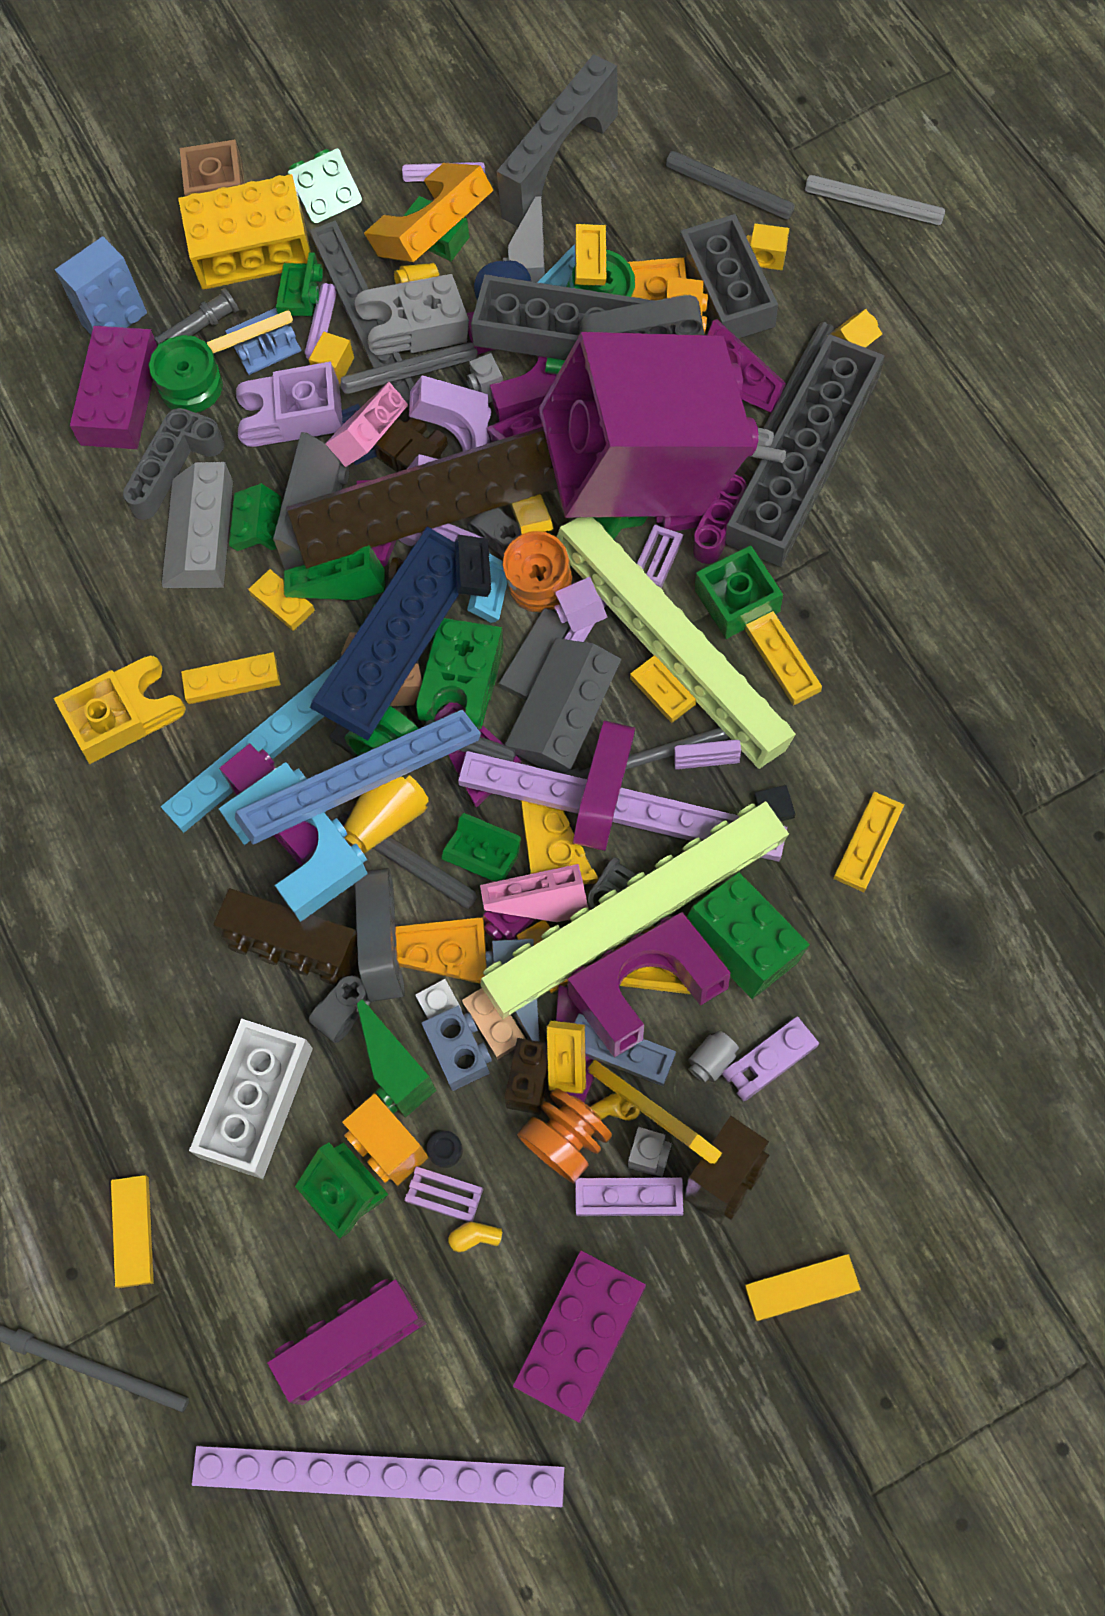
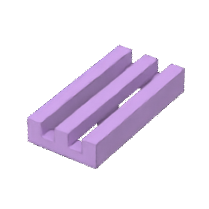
M654 525L637 564L644 569L658 535H662L663 538L646 574L657 586L662 588L682 543L683 534ZM670 538L674 539L658 576L654 577Z
M740 740L677 745L674 749L675 769L740 763Z
M416 1167L405 1202L466 1222H473L483 1188ZM422 1178H425L456 1189L472 1193L474 1195L472 1199H469L420 1182ZM417 1190L468 1206V1213L416 1197Z

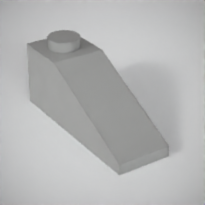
M541 196L534 198L508 245L509 257L503 258V261L512 260L523 264L530 274L531 282H538L545 275Z

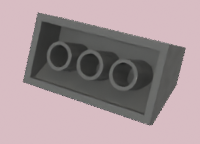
M304 432L300 434L273 538L285 570L304 565L286 507L342 490L343 484H347L349 478V467H345L325 443Z
M556 638L504 745L515 749L516 755L542 769L565 774L571 769L622 659L593 643Z

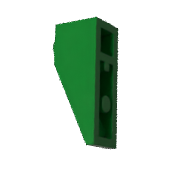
M370 545L359 549L353 554L310 568L301 565L284 571V594L286 597L358 600L385 591V569Z

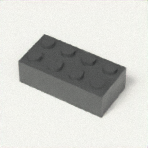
M736 214L681 230L680 255L681 258L684 257L685 266L690 278L703 281V293L708 294L706 313L711 324L713 320L718 319L737 338L776 327L778 303Z

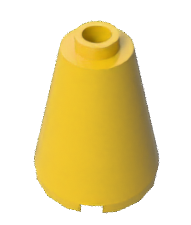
M409 775L406 779L401 776L360 795L343 826L348 833L344 839L350 847L356 843L363 853L368 852L425 812L428 808L426 804L429 800L423 788Z

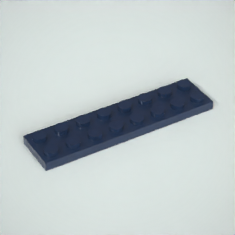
M428 526L426 527L312 700L311 709L368 741L459 596V593H457L454 541Z

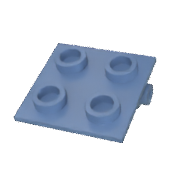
M274 308L227 329L225 332L229 334L278 314L277 309ZM288 325L233 346L249 375L302 351L295 339L296 336L292 327H288Z

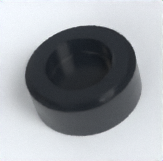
M440 1131L434 1134L428 1141L427 1154L430 1160L438 1167H452L462 1157V1144L459 1138L452 1132Z

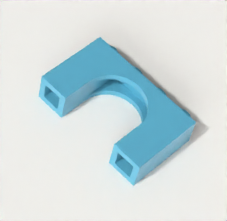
M285 762L218 809L245 845L250 840L235 820L236 811L306 780V777L299 768L293 771ZM325 812L306 820V822L318 830L319 840L314 855L306 864L275 885L300 922L368 874L363 864L367 861L364 853L356 843L350 847L344 839L348 833L337 818L331 821Z

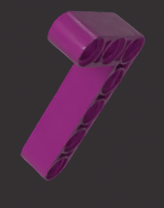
M734 474L731 477L728 488L721 491L705 511L694 535L693 553L697 561L710 564L717 561L726 545L727 524L747 489L746 482L742 477ZM734 493L737 496H729L727 494ZM715 518H724L725 520L717 521ZM709 542L714 545L704 546L702 543Z

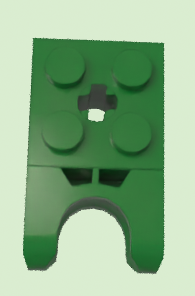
M444 618L436 631L418 695L417 713L419 720H434L442 706L448 703H459L466 708V715L477 729H482L504 650L502 627Z

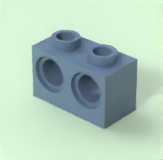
M458 1005L421 1022L452 1091L490 1074L486 1064L491 1062L492 1059L484 1042L477 1045L472 1033L478 1031L470 1012L463 1015ZM457 1025L461 1028V1031L455 1038H446L443 1036L446 1027ZM464 1055H471L475 1058L474 1064L468 1069L457 1067L459 1058Z

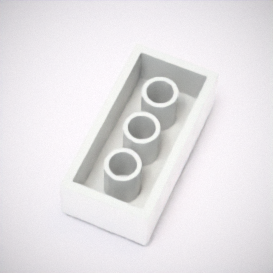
M241 1019L189 1151L198 1158L263 1179L313 1049L307 1040Z

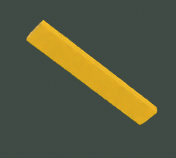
M594 1059L588 1067L590 1074L706 1161L715 1164L722 1152Z

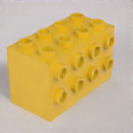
M292 174L286 176L279 175L257 182L250 181L228 188L221 187L214 191L193 193L178 198L189 257L202 290L282 273L284 263L307 264L308 255L311 250Z

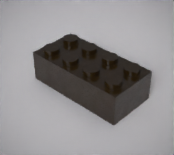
M231 888L228 889L213 926L220 933V938L229 944L228 948L243 955H246L248 951L259 954L258 958L272 965H277L278 961L290 965V970L307 976L309 972L321 975L320 979L334 986L344 977L355 975L358 967V945L355 929L309 915L300 922L291 908Z
M730 1116L711 1144L722 1152L721 1156L715 1164L709 1163L704 1158L700 1160L688 1179L685 1200L719 1224L722 1223L725 1217L732 1220L742 1205L747 1190L751 1191L762 1175L764 1166L770 1156L765 1152L769 1141L733 1116Z

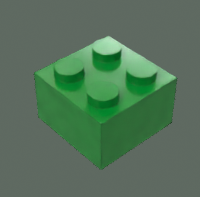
M751 545L696 572L695 592L725 639L745 630L746 624L772 611L775 614L781 611L783 593Z

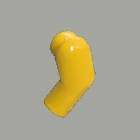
M616 1093L590 1106L601 1120L610 1115L630 1121L636 1119L640 1114L637 1108Z
M467 1222L450 1233L448 1243L456 1252H464L480 1242L498 1246L502 1237V1229L476 1222Z

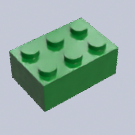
M740 872L695 904L687 916V919L731 972L730 977L751 999H754L794 967L810 946Z

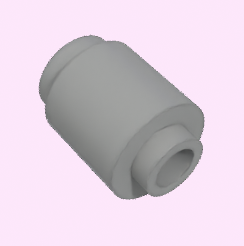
M718 1030L714 1035L710 1034L688 1059L692 1065L689 1070L703 1083L707 1080L715 1082L736 1058L735 1053L739 1047L728 1035Z

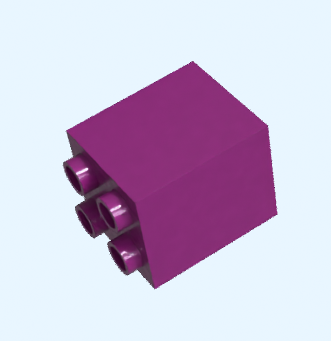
M606 332L580 333L539 407L565 518L702 516L718 494L728 488L731 477L744 460L755 453L759 434L755 420L751 417H746L740 396L743 385L742 371L737 363H731L724 336Z

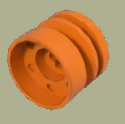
M532 531L518 536L506 549L503 558V569L511 597L520 607L530 612L542 613L544 608L549 610L555 609L554 606L560 604L555 592L572 585L569 557L566 547L562 542L547 532Z
M555 1088L550 1097L559 1109L545 1101L541 1105L542 1110L550 1119L548 1123L531 1117L517 1136L549 1167L568 1181L575 1183L589 1166L586 1158L580 1152L582 1147L598 1154L601 1151V1147L591 1136L607 1143L612 1137V1133L603 1124L598 1114L577 1097H573L561 1089Z

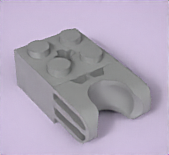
M452 274L364 290L355 299L356 311L363 319H379L386 322L372 328L368 335L369 349L375 355L405 350L415 353L467 343L469 319Z

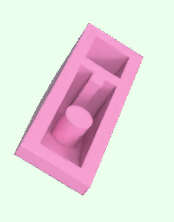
M579 864L480 885L484 910L561 922L570 920V917L585 907L588 908Z

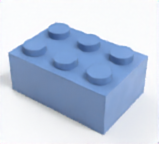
M103 236L55 269L81 325L90 334H92L93 326L127 328L147 314L124 257Z

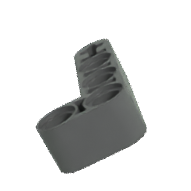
M682 295L591 313L583 317L580 323L581 332L704 335L699 301L692 295Z
M181 408L173 409L166 415L123 491L124 499L134 517L146 520L156 514L172 486L173 478L178 475L191 451L208 457L221 453L224 448V440L215 420Z
M389 868L367 871L368 874L355 883L358 965L361 980L370 1002L404 997V980L397 959L394 888Z

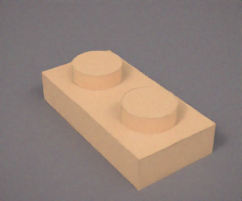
M483 988L462 1000L463 1005L470 1012L474 1023L497 1060L515 1049L517 1038L526 1039L511 1015L502 1020Z

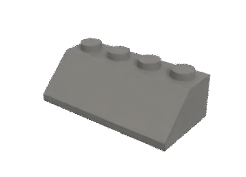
M225 462L194 463L172 480L162 577L163 588H224L233 480Z

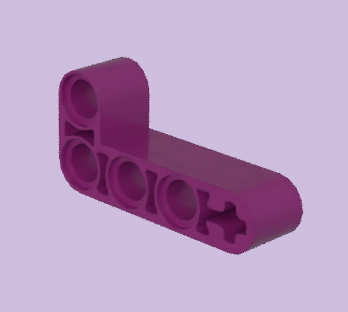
M603 721L578 813L573 844L606 851L614 812L635 734V727Z

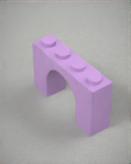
M423 375L419 378L410 391L409 417L445 427L456 436L463 451L490 443V437L486 429L491 416V408L488 407V394ZM418 454L407 469L438 459Z

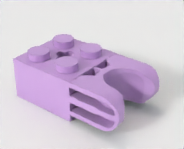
M331 361L275 371L272 377L245 381L236 388V398L243 408L250 411L260 410L257 414L244 418L239 423L238 438L246 446L257 447L297 440L300 438L301 432L308 433L313 437L335 433L343 425L340 384Z

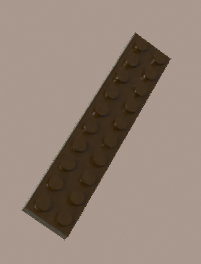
M540 427L287 506L286 509L306 568H310L353 554L368 545L371 548L423 532L427 526L431 529L558 489L544 428Z

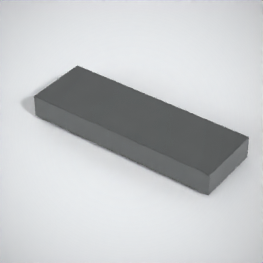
M544 608L499 682L500 688L526 700L556 638L564 639L571 628L568 621L562 624L557 613Z

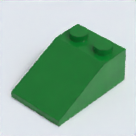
M362 999L357 1003L373 1077L380 1086L375 1092L393 1114L399 1110L406 1118L437 1090L429 1075Z

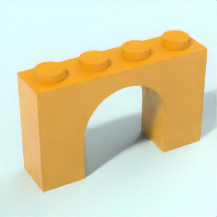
M442 163L424 179L435 199L423 209L407 216L383 215L368 228L364 234L378 257L409 262L417 260L494 191L481 166Z

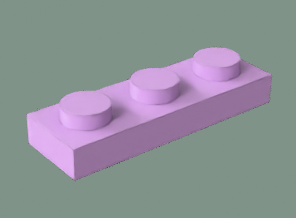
M578 1178L576 1180V1216H683L682 1178Z

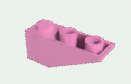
M390 382L386 383L326 442V445L341 463L347 467L371 450L408 406L407 402Z

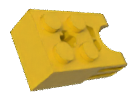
M147 656L115 672L110 670L53 698L89 764L175 722L184 715L185 705L180 698L174 695H168L160 699L144 697L146 688L157 681L162 674V665L157 657Z

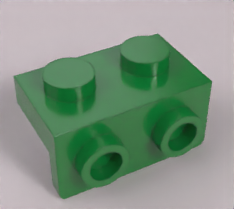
M309 252L307 264H283L276 304L278 314L289 310L291 316L313 315L314 304L319 303V288L317 284L322 282L323 279L322 264L317 263L315 252Z
M262 483L234 493L229 546L236 551L257 544H261L270 550L277 549L273 538L281 511V496Z
M462 813L459 817L457 831L443 850L442 860L494 882L505 880L518 859L521 837L479 818Z

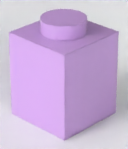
M590 577L555 592L560 604L554 607L561 623L563 624L568 621L573 633L608 618Z

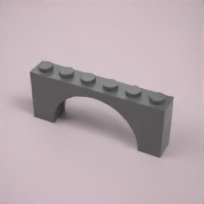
M593 54L497 170L502 219L519 227L534 198L542 197L544 183L551 163L565 138L578 123L603 134L618 116L617 65Z

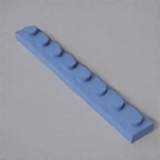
M463 710L457 711L239 809L235 813V820L254 845L478 741L481 732Z

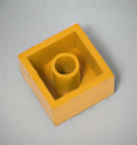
M375 1093L342 1122L349 1130L344 1136L362 1157L367 1153L372 1156L367 1163L385 1183L392 1179L398 1186L415 1171L416 1167L422 1165L429 1158L422 1146Z

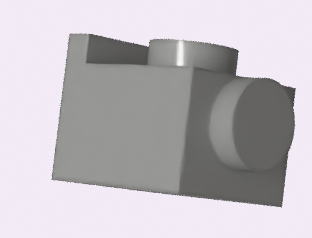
M490 353L469 361L471 374L467 375L468 381H466L469 389L488 394V403L492 402L490 385L503 381V376Z
M638 1127L628 1167L662 1178L672 1143L665 1141L666 1135Z

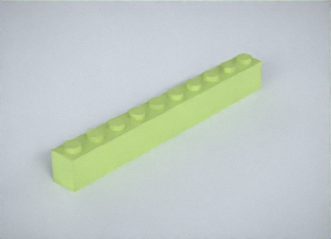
M578 517L560 527L557 538L566 547L570 565L583 579L591 578L599 597L695 697L696 702L730 739L740 740L742 752L758 769L787 750L796 735L789 724L779 717L769 706L768 702L749 685L746 678L734 669L725 656L706 639L703 632L698 630L688 620L683 611L673 604L664 594L663 590L644 573L642 567L628 556L622 546L613 540L599 522L593 517Z
M765 801L757 807L754 803L750 804L737 814L739 817L737 820L730 824L727 820L721 822L710 831L712 835L703 841L699 837L692 840L683 847L684 852L679 856L673 858L672 855H668L655 865V871L648 875H645L644 872L637 874L627 882L629 887L619 893L616 890L608 892L599 899L600 905L590 911L587 907L579 910L570 917L572 922L563 928H560L559 925L550 928L542 934L543 940L536 945L531 946L530 943H527L513 952L514 958L507 963L502 964L501 961H498L483 971L485 976L481 978V987L502 1020L567 980L576 969L591 965L599 960L607 951L618 948L636 934L645 931L783 844L789 833L768 803Z

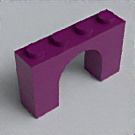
M474 312L467 313L469 319L468 335L474 344L471 327ZM474 346V348H477V355L495 350L492 348ZM537 356L538 361L536 365L522 376L490 385L492 403L499 422L542 404L557 374L545 373L547 357Z
M683 912L674 917L662 919L654 929L645 934H636L623 947L616 951L614 949L607 951L600 957L599 961L588 967L582 966L576 969L568 978V996L614 1058L643 1041L644 1023L625 1000L619 989L623 979L631 972L643 967L666 969L680 979L700 1006L726 991L729 987L731 972Z

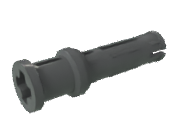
M226 288L221 289V294L207 303L205 301L201 302L198 311L162 334L155 336V341L159 345L172 337L180 335L192 336L209 324L211 326L218 325V320L232 311L234 313L238 312L239 308Z

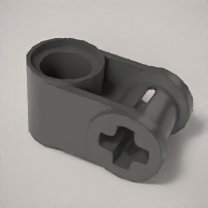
M499 508L479 513L467 524L471 533L487 538L488 546L502 558H504V553L509 544L522 535L518 523L505 515Z
M613 858L603 871L600 879L590 890L588 910L590 911L595 908L594 903L608 892L616 890L619 893L629 887L627 882L640 872L635 874L621 865L618 858Z
M356 976L344 977L330 994L317 1005L309 1017V1023L334 1043L340 1042L360 1017L357 1003L363 999L368 1006L371 1004L362 980ZM353 990L360 995L355 999L348 995L350 991Z

